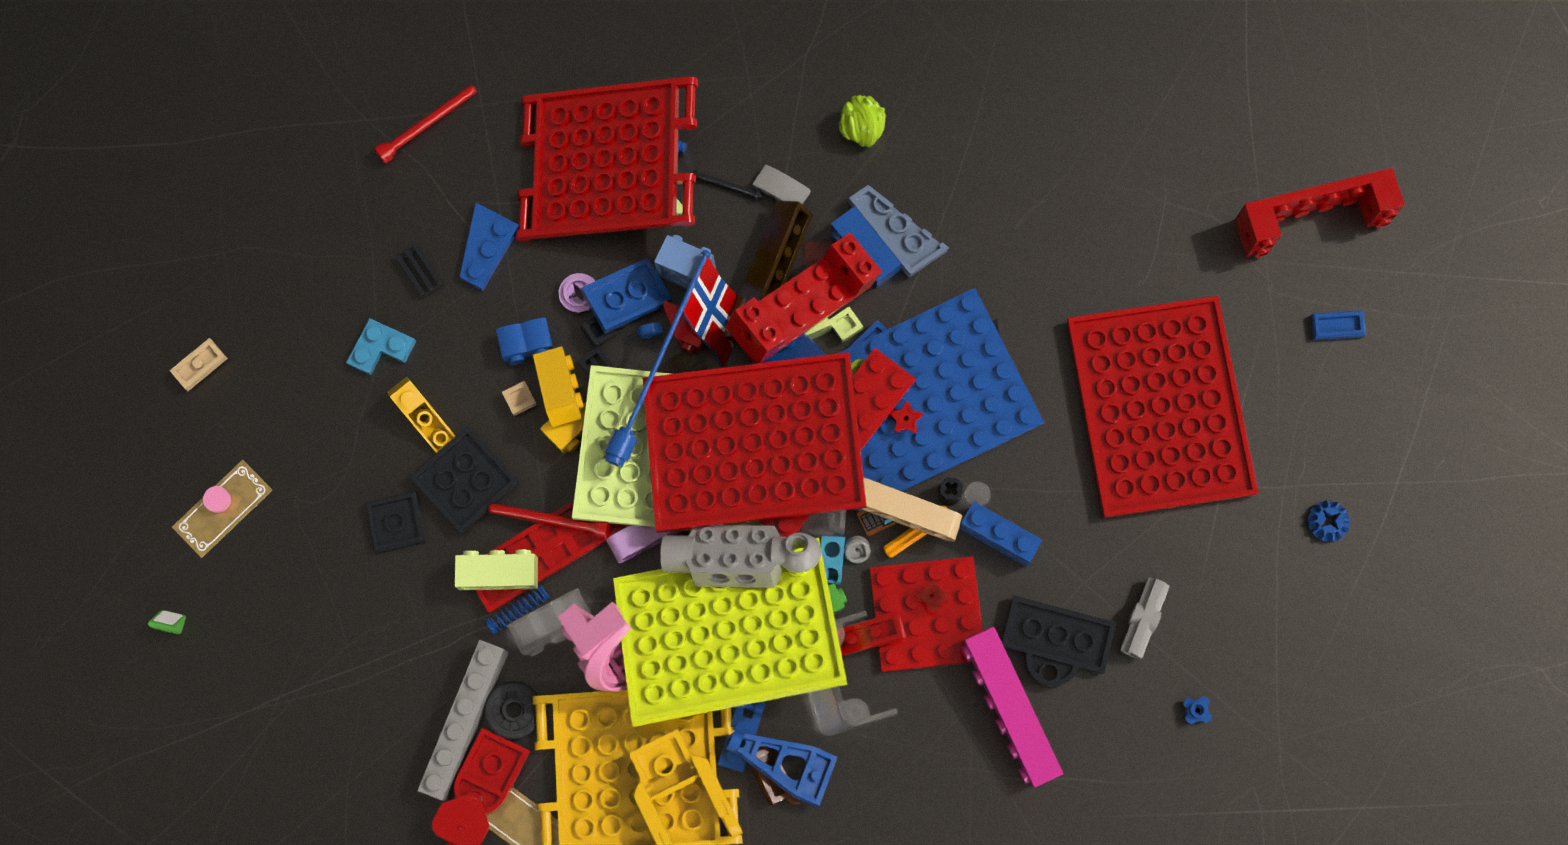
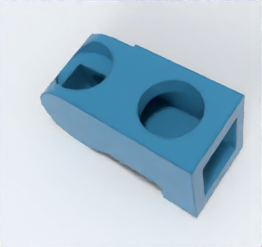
M821 536V551L828 585L833 583L841 585L845 537Z

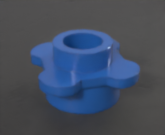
M1202 696L1195 700L1191 698L1184 700L1185 720L1188 724H1194L1198 721L1208 723L1211 720L1212 715L1208 710L1210 701L1207 697ZM1196 708L1200 709L1199 713L1195 712Z

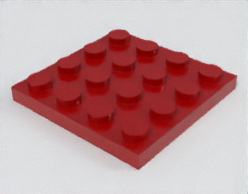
M973 556L870 567L875 618L899 612L906 636L905 639L878 646L881 672L973 663L972 660L969 662L966 660L961 647L965 646L962 641L963 639L983 631Z

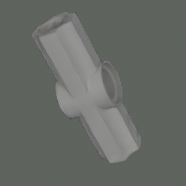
M1147 578L1138 603L1136 602L1129 617L1128 624L1130 625L1121 644V652L1133 658L1142 659L1150 636L1155 632L1162 614L1160 610L1170 585L1158 579Z

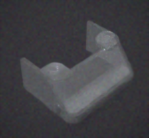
M866 611L835 620L840 645L845 638L843 627L866 621ZM839 686L807 693L816 726L819 732L825 736H834L895 717L898 714L897 708L871 716L868 706L864 701L860 699L843 701Z

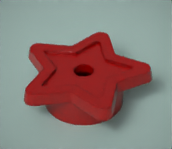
M906 401L901 410H894L890 413L896 421L894 431L898 433L902 430H909L914 434L917 433L916 422L923 416V413L912 410L909 402ZM908 416L909 420L905 421L904 417Z

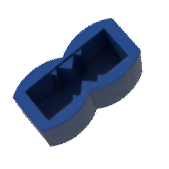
M537 318L521 324H512L496 329L504 363L517 365L523 363L524 359L533 357V354L554 349L546 318Z

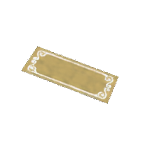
M244 460L238 463L215 485L223 487L231 495V504L227 510L221 513H214L205 507L202 498L172 526L201 558L272 491Z
M512 787L502 807L496 812L487 815L490 825L489 829L510 845H541L540 812H537V804ZM551 815L552 845H559L558 820Z

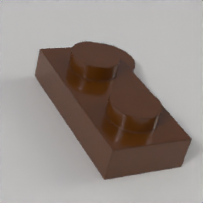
M766 747L758 751L756 756L767 765L773 766L777 754L774 749ZM749 764L770 806L784 799L792 805L802 802L793 798ZM781 764V770H782V772H783L784 774H786V772H785V770H784V768H783V766H782V764Z

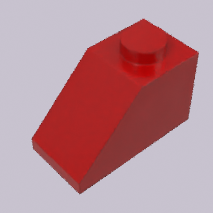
M665 301L663 307L671 326L679 306ZM682 314L673 333L676 342L680 345L679 348L691 354L695 351L700 354L705 343L692 330Z

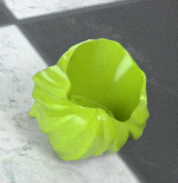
M852 96L851 100L843 105L839 122L841 135L860 146H873L881 137L885 127V108L880 107L878 102L871 96Z

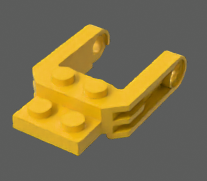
M678 729L629 753L640 776L634 798L657 845L674 844L653 800L660 799L694 782L698 777L701 778L719 817L729 833L730 839L743 833L708 759L689 753Z

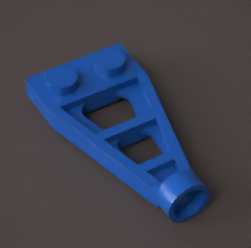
M736 730L732 731L725 747L726 750L742 757L789 795L816 808L821 803L838 758L814 746L743 734ZM742 741L745 742L743 748L739 747ZM760 746L775 749L778 752L773 766H769L757 758L756 754ZM785 756L801 757L805 761V766L799 780H792L782 772L781 763Z

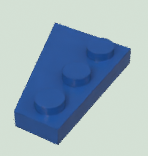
M476 203L460 273L461 280L483 291L515 238L519 224Z

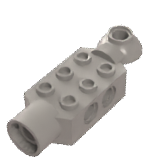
M719 525L693 528L688 536L664 535L661 543V568L663 572L690 573L695 586L774 588L781 579L782 570L780 566L791 572H806L816 566L822 553L818 541L806 533H793L788 537H781L775 526ZM797 548H804L800 552H794Z

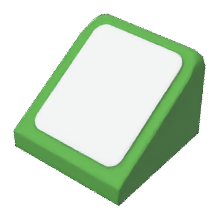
M162 610L149 621L148 625L157 630L179 635L182 633L186 616Z

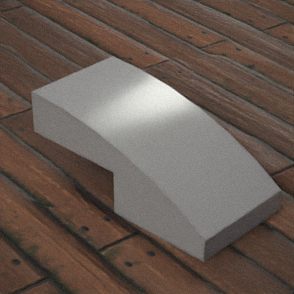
M768 165L764 166L752 184L756 190L759 188L761 192L774 197L777 201H799L803 204L811 192L809 188Z

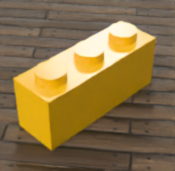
M562 346L533 354L543 401L551 426L555 427L582 419L580 408H583L584 404L580 392H575V389L579 388L576 374H571L570 370L575 369L571 355L566 356Z

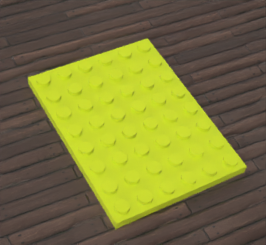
M797 548L794 552H800L804 548ZM822 554L816 566L806 572H791L780 566L782 570L781 579L774 588L695 586L690 573L663 572L662 569L613 578L616 604L620 613L631 627L630 631L621 639L633 726L847 685Z

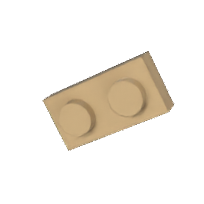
M209 338L174 366L170 372L189 391L228 358L213 340Z

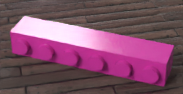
M989 627L963 639L962 641L965 646L961 647L966 660L968 662L972 660L976 669L973 671L974 678L979 686L983 685L987 692L984 699L989 709H995L999 719L995 720L1000 733L1002 735L1006 734L1010 741V744H1007V748L1012 758H1018L1022 767L1018 771L1025 784L1029 783L1030 786L1035 788L1062 775L1061 767L995 627Z

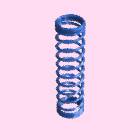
M538 586L541 597L535 590H532L536 601L527 593L531 605L524 597H521L526 609L516 600L521 613L511 603L516 617L507 607L505 609L510 620L500 610L505 624L497 614H495L499 626L491 617L485 620L493 635L498 633L497 628L502 630L501 623L507 627L506 619L510 623H513L512 617L518 620L517 613L520 616L524 615L522 609L529 613L527 605L531 609H534L533 602L539 606L538 598L544 603L545 600H549L550 597L543 586Z

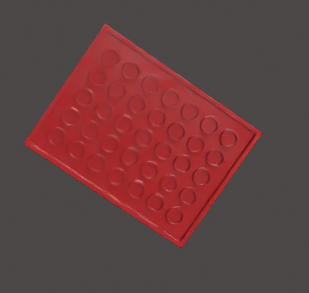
M1219 296L1083 315L1067 319L1103 518L1256 496L1259 494Z
M849 352L654 376L644 400L655 528L657 533L867 508ZM648 377L643 378V387Z

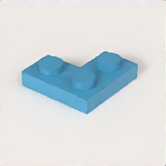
M369 319L346 363L371 375L382 353L405 363L416 340L373 319Z

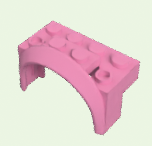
M613 602L595 617L574 603L559 615L558 619L563 625L561 628L563 634L576 645L573 650L580 660L578 665L584 672L586 682L589 686L599 691L627 690L621 639L630 631V625L620 613L618 606Z

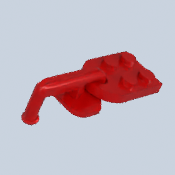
M482 728L454 783L455 799L442 803L433 819L432 828L434 833L448 841L447 845H481L490 827L487 815L496 812L505 803L530 751Z

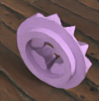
M575 273L566 277L559 287V299L562 305L568 311L577 313L589 311L590 307L585 298L582 301L578 297H572L575 295L574 285L581 290L582 287L595 282V280L583 273Z

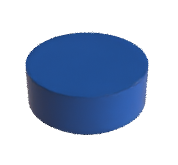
M650 323L638 327V338L648 339L661 335L663 333L661 323Z

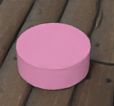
M213 486L205 492L203 503L208 510L214 513H221L229 508L231 495L223 487Z

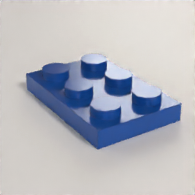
M649 258L581 288L582 295L604 333L662 308L665 301L672 302L669 292Z

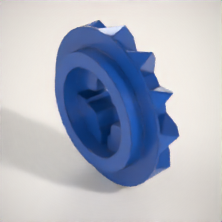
M1325 500L1317 503L1310 510L1308 526L1312 534L1318 539L1325 542H1334L1343 538L1348 532L1351 518L1347 514V509L1339 505L1338 502ZM1325 514L1328 517L1337 515L1336 520L1333 522L1334 527L1332 525L1321 526L1326 520Z

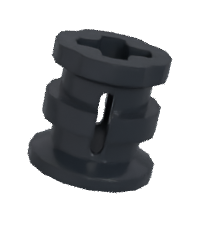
M948 477L942 481L937 490L940 502L948 506L959 503L963 495V485L960 480ZM947 487L949 489L952 487L956 488L955 496L952 493L949 495L945 493Z

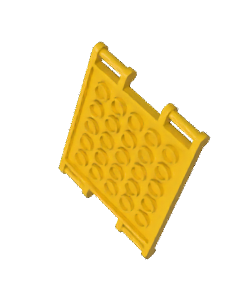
M628 690L533 696L532 701L536 709L537 742H534L535 750L555 749L557 802L537 804V812H540L541 845H552L551 811H558L559 845H657L634 798L640 776L629 753L678 729L689 753L708 759L717 777L714 737L730 736L734 730V727H731V708L721 709L722 728H714L713 711L634 727L631 721ZM546 704H553L554 740L547 741ZM700 777L660 799L653 800L674 845L742 844V835L730 839V836L721 837L720 817ZM739 789L723 790L738 821L737 798L739 797Z

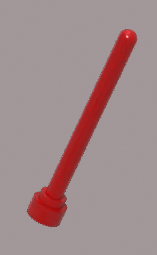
M468 86L390 143L385 142L383 144L381 142L375 146V152L384 164H387L394 159L393 155L396 154L395 151L472 97L476 93V88Z
M494 503L488 506V511L491 514L589 531L591 535H595L598 539L607 540L611 529V523L574 520L571 517Z

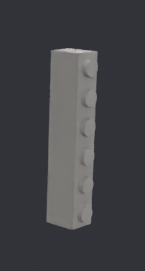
M479 640L418 788L419 792L442 801H449L456 777L464 764L483 717L486 699L494 689L509 653L505 649Z

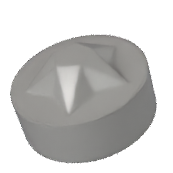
M861 536L849 538L844 544L846 558L852 563L866 561L870 556L869 542Z

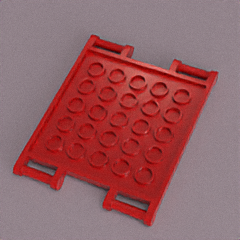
M680 77L522 96L521 105L524 109L523 133L520 136V145L523 147H533L535 145L533 188L520 189L517 192V199L520 200L519 228L516 231V240L530 241L531 239L670 226H694L693 185L696 183V175L693 173L677 174L678 129L693 130L697 128L695 89L698 88V79L696 77ZM685 88V117L679 118V89ZM537 105V108H536V133H535V134H532V132H533V107H535V106ZM678 184H683L682 215H676ZM533 199L532 229H529L530 200Z

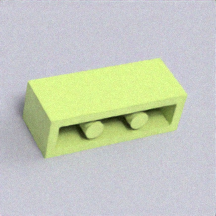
M491 550L489 555H479L478 551H463V555H455V587L458 590L538 589V557L535 554H531V550H516L515 554H505L503 550Z

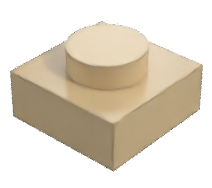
M525 381L502 392L514 416L537 405Z

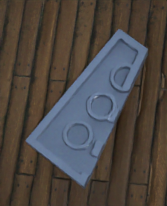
M869 185L848 198L847 202L852 208L855 206L901 262V269L908 278L948 251V246L943 242L940 244L936 241L930 232L925 228L922 230L912 222V218L905 213H900L893 207L890 201Z

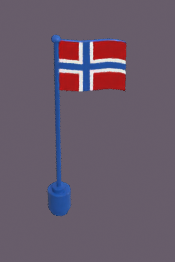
M708 250L701 252L702 258L626 428L620 426L619 430L613 429L603 451L605 453L603 460L612 465L622 468L624 462L627 463L637 442V438L634 437L635 432L630 429L682 314L696 335L714 353L721 368H724L734 343L724 337L723 334L738 296L718 274L709 259L711 254Z

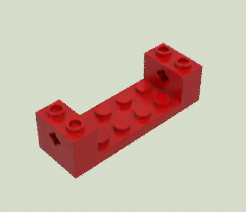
M1393 168L1245 203L1235 218V223L1246 257L1254 255L1255 258H1259L1270 253L1282 236L1278 223L1285 220V217L1294 215L1295 218L1308 215L1309 211L1317 209L1319 212H1324L1332 209L1333 205L1342 204L1343 206H1349L1358 201L1366 227L1375 225L1376 228H1382L1391 224L1392 219L1397 217L1398 213L1405 206Z
M850 232L832 244L822 259L760 301H757L754 297L736 309L725 327L754 364L763 363L870 289L882 271Z

